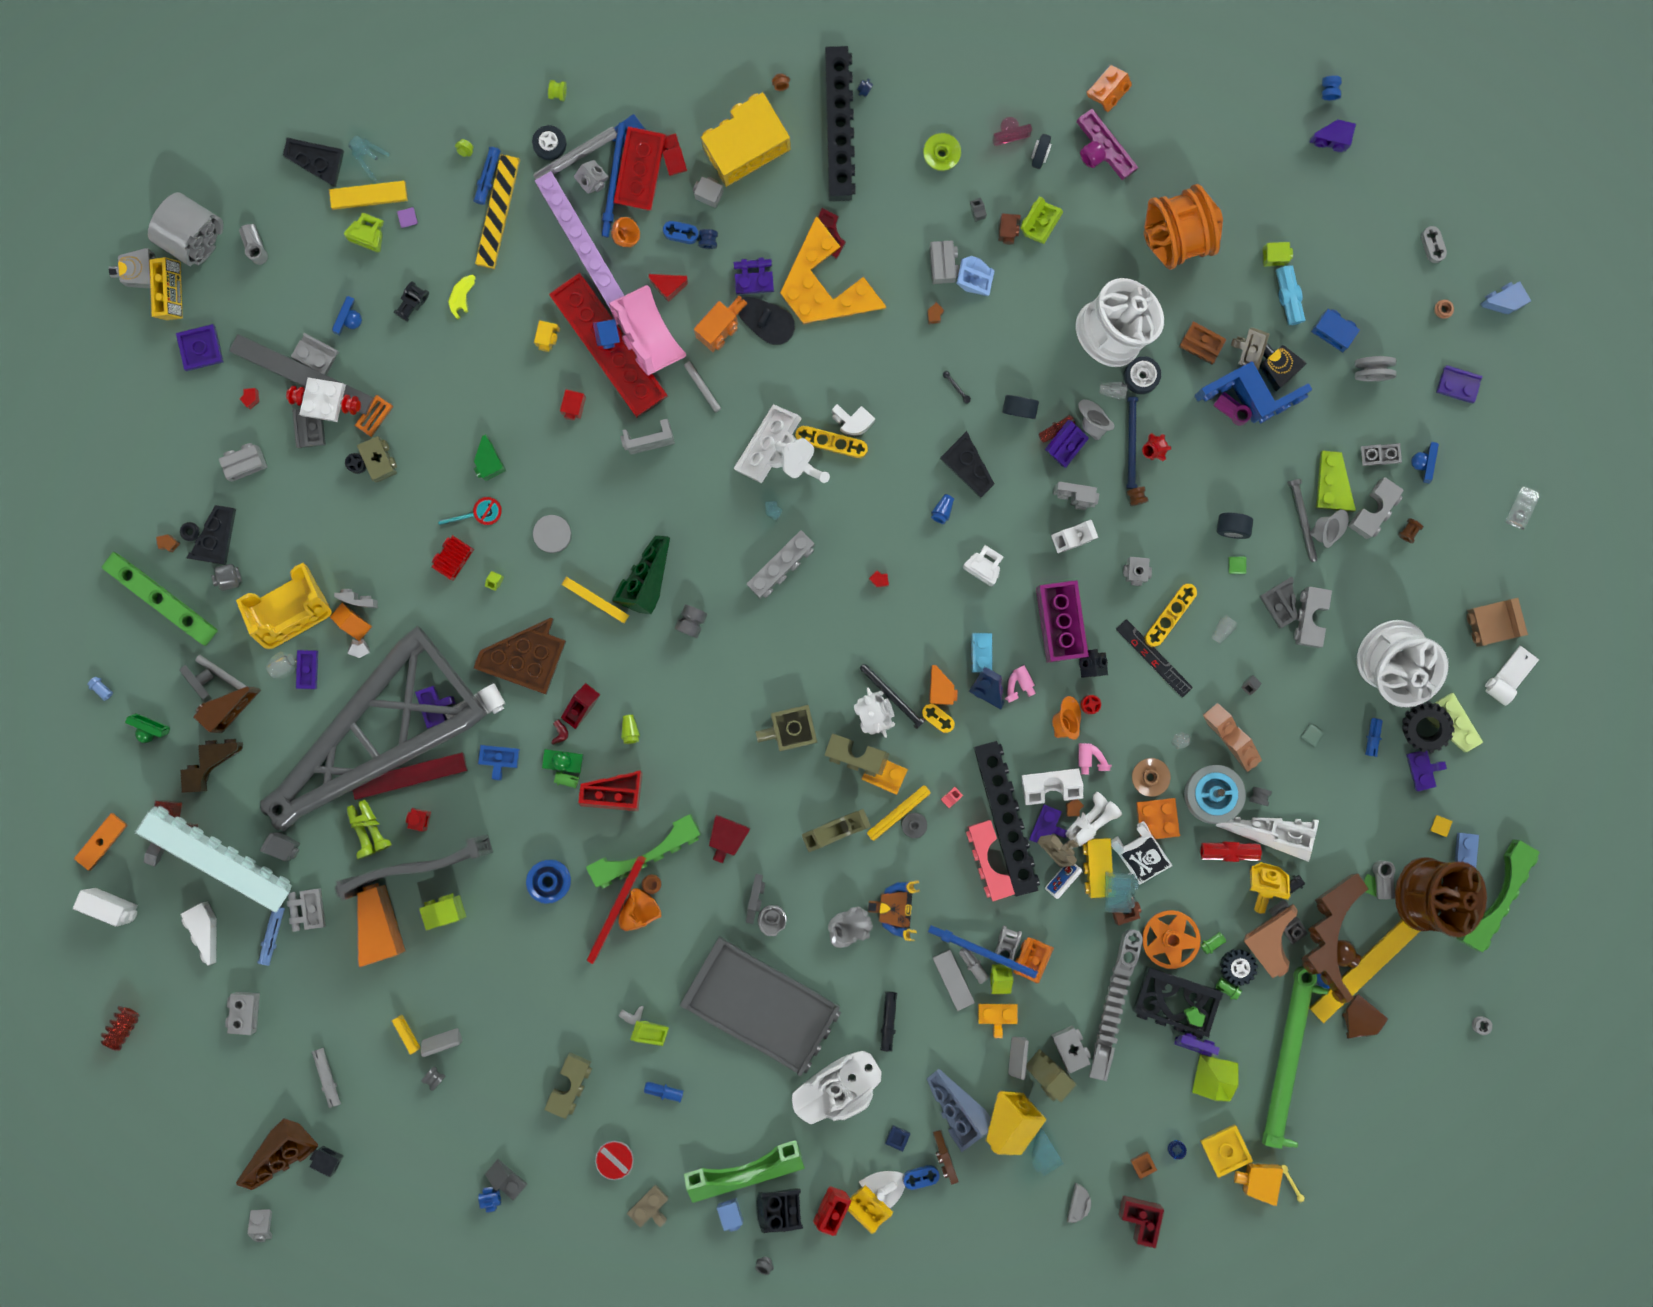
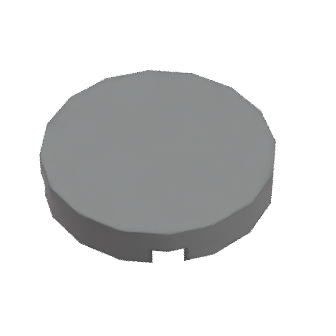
M544 516L534 526V542L545 552H560L571 541L572 533L570 526L560 516Z

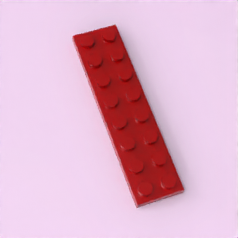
M580 273L549 294L636 418L668 397L653 374L647 375L636 362L637 355L633 349L628 350L622 339L624 334L618 325L616 326L620 342L614 343L615 347L604 349L603 346H597L593 323L612 320L613 318Z

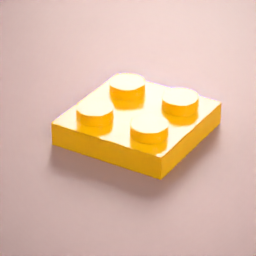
M1235 1124L1200 1140L1218 1178L1253 1162Z

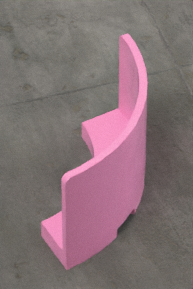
M648 285L609 303L616 325L620 324L624 332V336H622L628 350L633 349L637 355L636 362L647 375L686 357V353L677 344L664 324Z

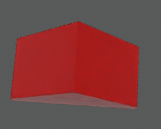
M649 274L650 283L668 302L688 285L687 276Z

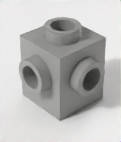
M592 160L582 164L574 178L589 194L594 191H601L605 187L604 183L608 176L596 161Z
M1129 557L1127 565H1124L1123 576L1126 577V582H1131L1133 586H1142V583L1148 582V579H1151L1152 567H1149L1150 558Z

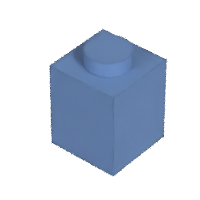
M737 1198L718 1203L717 1210L723 1230L732 1232L740 1229V1226L743 1225V1217Z

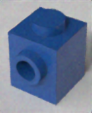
M615 319L593 323L597 346H603L604 349L615 347L614 343L620 342Z

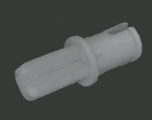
M962 948L959 951V955L967 964L968 971L971 970L979 984L985 982L989 975L980 965L981 961L977 960L970 950Z

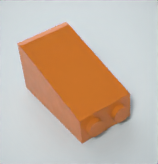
M379 883L363 887V892L357 893L359 967L396 956L406 951L386 885L379 886Z

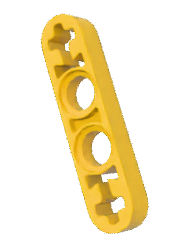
M801 426L796 430L797 440L801 439L799 433H803L804 430L811 436L813 435L812 432H815L814 443L810 442L811 438L805 437V439L816 448L854 458H863L868 451L867 444L859 439L808 426ZM819 435H825L828 438V442L821 445L817 442V438ZM837 440H844L846 447L842 450L837 449L835 446ZM849 441L853 442V447H858L859 444L862 445V449H865V451L857 454V451L851 448V452H847Z
M567 576L561 585L625 624L629 617L628 614Z
M1185 584L1179 588L1146 633L1145 642L1148 646L1156 647L1164 641L1195 599L1197 589L1194 585ZM1188 588H1190V593L1192 594V596H1187L1184 599V601L1187 602V604H1185L1182 600L1178 599L1177 597L1179 596V598H1182L1185 594V591L1183 590H1187ZM1175 602L1179 603L1182 607L1179 613H1175L1171 609L1172 604ZM1162 618L1170 620L1168 628H1163L1160 625ZM1155 627H1157L1160 631L1165 632L1164 635L1162 633H1159V635L1157 636L1158 642L1155 641L1152 643L1150 641V634L1154 635L1158 631L1157 629H1155Z

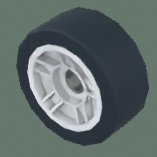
M1147 356L1135 358L1126 366L1124 371L1126 387L1136 394L1151 392L1161 379L1159 364ZM1140 372H1142V374L1146 375V377H1145L1144 379L1140 378V376H1139V373H1140Z

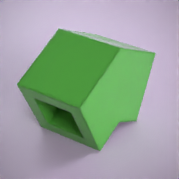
M1196 1006L1185 1009L1184 1013L1187 1021L1192 1025L1202 1027L1205 1015L1200 1013Z

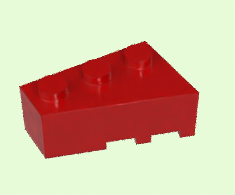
M641 770L633 773L582 783L580 785L578 803L582 807L639 811L643 773Z

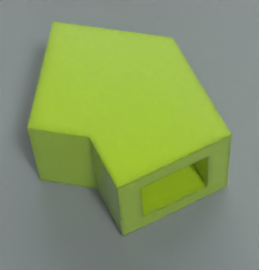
M491 571L486 578L485 587L496 591L500 587L504 576Z

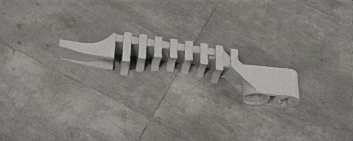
M1128 929L1121 938L1116 964L1112 969L1114 973L1110 977L1111 982L1107 989L1108 995H1106V1003L1103 1006L1104 1012L1101 1014L1102 1020L1098 1027L1099 1033L1096 1035L1097 1041L1095 1042L1094 1056L1089 1074L1091 1078L1107 1081L1115 1050L1112 1044L1117 1043V1038L1114 1036L1115 1033L1118 1034L1119 1032L1117 1023L1120 1024L1121 1019L1119 1015L1123 1012V1009H1121L1122 1004H1125L1123 998L1128 992L1126 986H1130L1131 981L1129 979L1137 964L1143 937L1137 930ZM1133 935L1136 937V941L1131 942L1128 937ZM1130 952L1132 960L1126 963L1123 956L1125 953Z

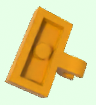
M978 1004V1023L994 1024V1038H1002V1024H1018V1005Z

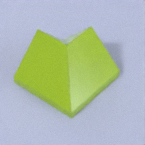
M1200 1054L1192 1093L1215 1101H1231L1239 1086L1238 1063Z

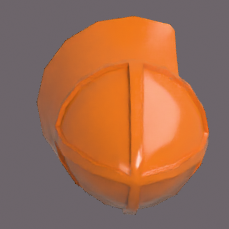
M638 888L632 889L619 914L618 923L620 929L630 931L645 927L650 922L662 917L660 907L645 891Z

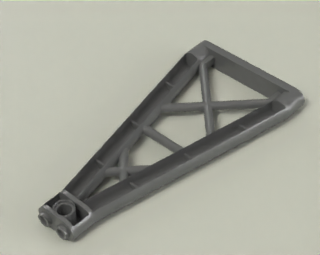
M416 626L398 641L279 787L260 801V810L271 818V824L277 831H285L302 816L465 732L488 713L426 633L419 626ZM426 650L466 701L460 707L412 703L418 655ZM410 658L404 702L376 700L378 695ZM369 707L403 710L399 745L382 754L378 753L356 724ZM411 711L455 715L407 740ZM351 729L373 759L354 769L334 767L336 746ZM326 760V766H321L322 763ZM314 773L324 774L323 785L293 800ZM332 774H333V775H340V776H338L337 778H335V779L332 780ZM281 805L283 811L278 815L277 808Z

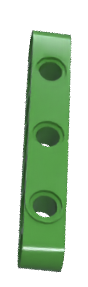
M113 551L101 566L103 570L202 645L207 646L218 632L208 621L118 553ZM131 571L132 578L127 580V574ZM161 594L163 600L158 604L157 597ZM189 617H192L193 623L191 626L187 625V620Z

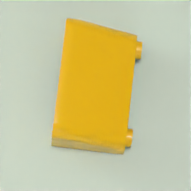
M304 562L295 566L290 571V576L293 580L261 598L256 594L247 593L236 600L249 635L265 649H272L327 619L332 613L328 602Z

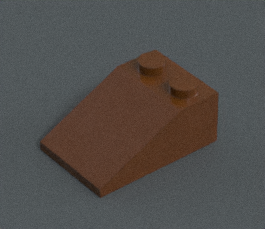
M246 686L208 701L205 704L202 703L196 709V714L193 718L210 733H223L261 690L257 687Z

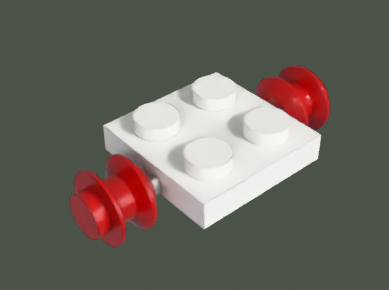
M308 378L305 389L303 387L297 389L296 386H291L286 393L289 404L293 405L296 403L298 406H301L299 415L304 417L338 422L340 409L344 414L350 411L351 415H355L361 408V402L357 396L351 398L350 395H345L343 397L346 386L343 383Z

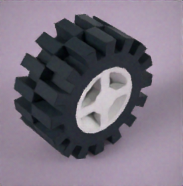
M1233 949L1231 952L1225 953L1226 956L1222 957L1221 960L1223 962L1220 963L1222 967L1220 970L1225 979L1240 986L1249 984L1250 980L1255 979L1254 975L1258 973L1256 971L1258 965L1256 964V959L1252 957L1253 955L1241 949Z

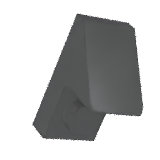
M499 1159L485 1173L496 1191L498 1189L502 1190L513 1201L527 1185L525 1181Z

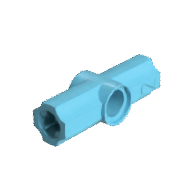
M1290 265L1278 268L1276 274L1280 287L1279 300L1281 305L1284 306L1288 325L1305 322L1301 303L1303 295L1301 287L1297 285L1294 268Z

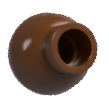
M1346 940L1337 941L1338 966L1356 968L1361 961V955L1356 953L1354 946Z

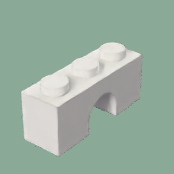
M1079 768L1022 775V792L1025 805L1045 803V794L1049 791L1060 792L1063 795L1064 801L1082 799L1083 782Z

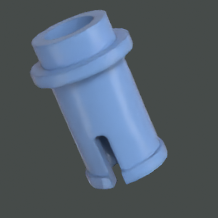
M92 678L87 684L89 689L95 691L103 701L109 699L113 692L101 682V678Z

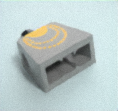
M145 248L119 255L118 266L109 267L110 277H119L120 283L127 287L150 288L149 260L155 259V253Z

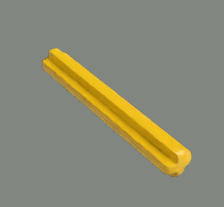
M923 785L867 832V835L871 840L875 841L931 794L930 790Z

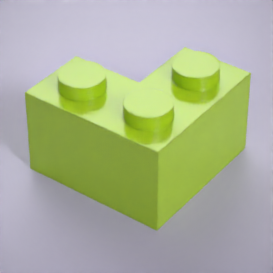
M453 893L438 898L439 902H436L435 899L424 902V907L419 908L426 930L467 917L460 895L454 897Z

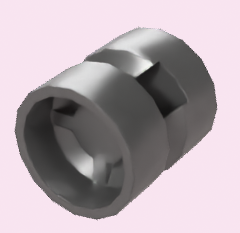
M685 604L681 612L683 617L678 619L675 629L698 638L701 631L700 624H704L707 613Z

